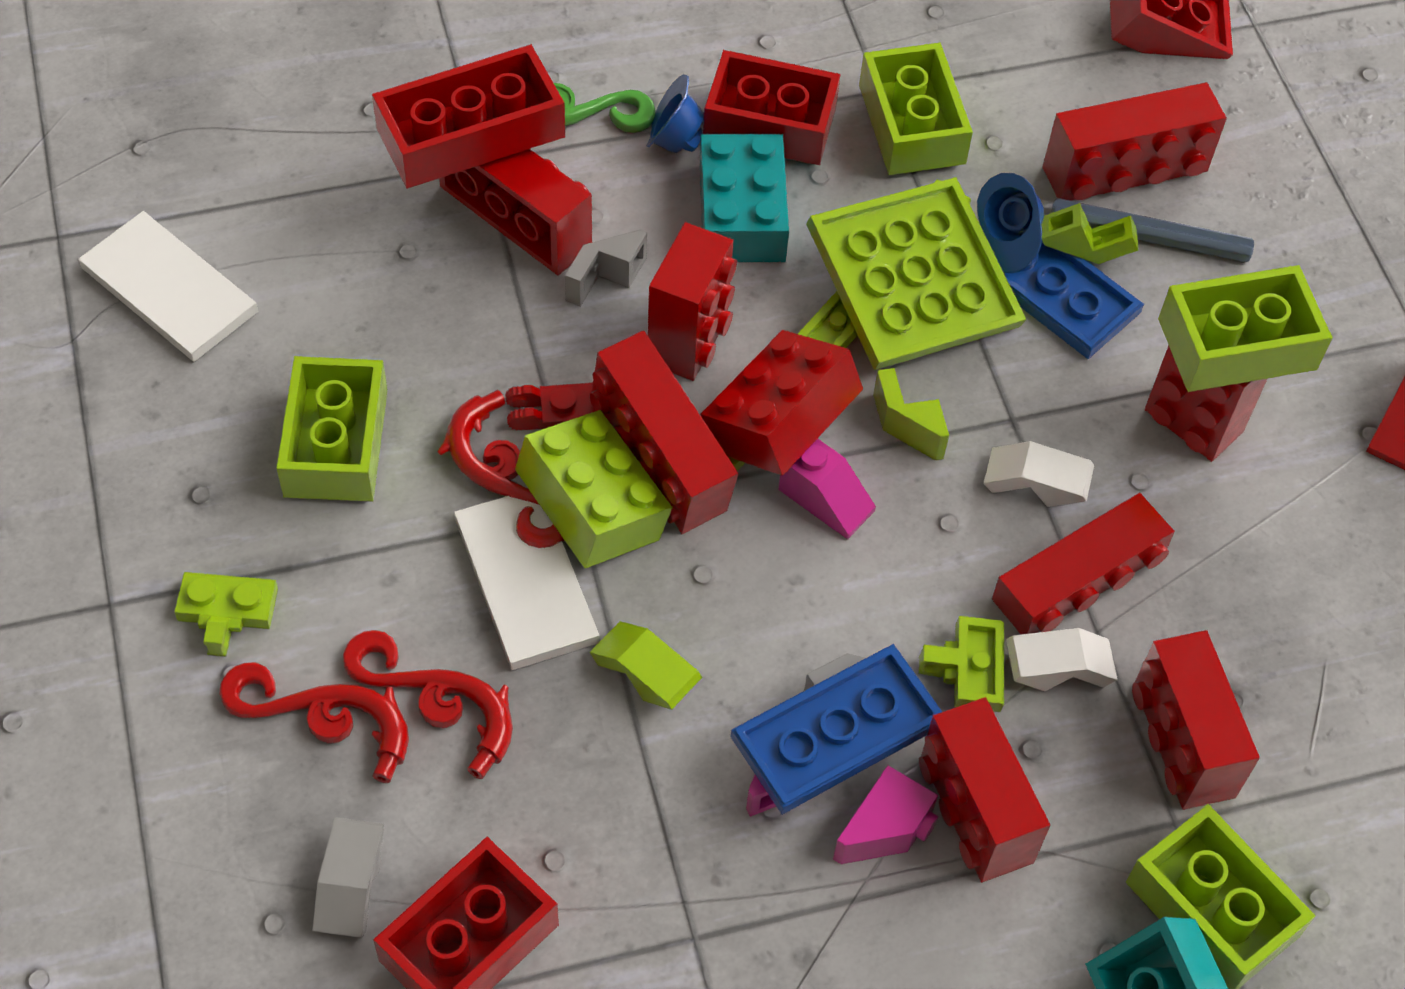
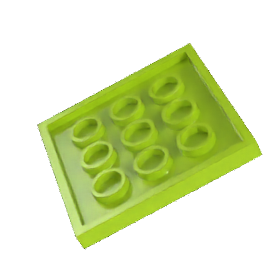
M957 177L811 215L806 223L874 370L1021 327L1026 321V317Z

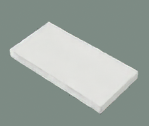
M144 211L78 258L80 266L85 272L193 362L259 312L257 303Z
M506 496L455 511L454 515L512 671L598 644L600 642V635L563 542L561 541L551 547L537 548L523 542L516 532L518 515L526 506L533 507L534 512L530 519L532 524L538 528H547L553 525L547 514L538 504Z

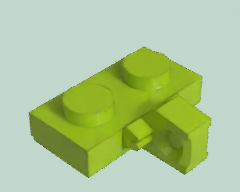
M184 572L175 608L177 621L198 623L199 629H206L203 643L207 646V655L226 657L232 632H241L243 627L270 629L278 593L277 582L272 579Z
M959 616L955 624V641H945L944 647L923 645L919 655L918 674L943 677L944 683L954 684V707L986 697L993 712H1001L1004 706V622L1001 620Z

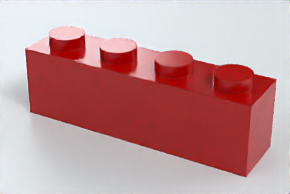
M1139 492L999 576L992 600L1021 635L1037 633L1039 631H1052L1068 613L1075 609L1078 612L1088 609L1097 601L1100 594L1107 589L1118 590L1125 586L1138 570L1145 566L1148 569H1152L1159 565L1169 554L1167 548L1175 531Z

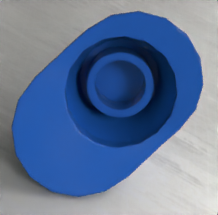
M685 74L679 76L664 94L655 112L647 147L656 144L673 153H678L682 149L690 152L697 149L701 141V134H703L701 125L704 121V112L688 94L689 76Z
M999 173L990 178L981 188L977 199V215L979 224L1003 273H1016L1027 268L1037 257L1042 243L1041 224L1044 218L1043 205L1040 198L1036 195L1033 186L1024 177L1015 173Z

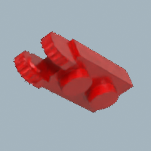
M593 382L540 386V389L533 385L508 388L505 394L507 405L519 408L518 410L510 411L508 414L507 423L509 428L516 431L545 429L595 412L590 401ZM540 406H541V411H540V410H537V409H535V408H533V407H540Z

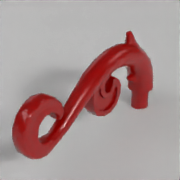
M496 390L482 398L476 395L467 400L452 415L444 441L437 451L438 454L442 455L450 451L453 461L461 472L486 490L539 505L528 488L511 481L518 476L515 468L520 450L515 444L508 440H495L489 443L484 449L483 463L477 459L470 445V436L473 429L477 433L481 432V422L490 417V412L506 404L503 394ZM491 462L498 463V465L494 467L488 466L486 464ZM526 506L519 513L516 522V532L520 539L529 546L546 548L564 541L554 524L547 528H538L532 524L530 517L534 512L533 507Z
M371 630L354 636L347 643L343 653V662L350 678L358 683L375 687L423 688L419 696V712L424 720L433 727L447 728L455 725L462 717L463 705L460 696L456 695L452 700L444 701L442 698L445 694H461L472 700L483 712L486 727L480 724L477 726L481 741L476 747L478 753L467 767V770L475 778L483 779L494 763L499 764L502 761L511 743L513 731L508 703L509 687L507 685H503L496 692L489 684L477 677L459 671L444 669L372 673L361 665L363 658L372 652H379L385 656L386 669L392 670L397 666L399 655L394 639L385 632Z
M256 662L243 663L233 667L221 681L219 695L223 706L230 714L240 718H262L309 708L307 714L309 730L318 740L326 743L341 742L350 735L354 727L350 711L347 707L343 706L360 709L369 714L377 722L380 732L374 730L372 732V736L379 743L376 752L379 760L372 777L381 783H390L397 765H401L404 762L409 741L408 726L399 710L392 687H387L384 695H381L375 690L358 685H323L270 702L252 705L239 698L240 692L247 685H261L265 689L266 698L270 699L275 696L276 682L266 666ZM343 707L339 714L335 716L330 715L332 709Z

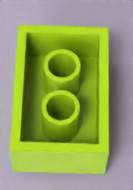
M941 42L863 53L859 87L888 175L966 164L973 131Z
M1300 265L1172 285L1168 289L1158 317L1188 392L1318 370L1333 338Z
M294 356L276 468L283 498L374 501L388 392L383 360Z
M601 410L527 434L524 437L515 470L585 569L660 540L672 506Z
M1209 804L1140 857L1125 882L1159 919L1163 917L1196 919L1228 989H1239L1300 938L1316 917Z

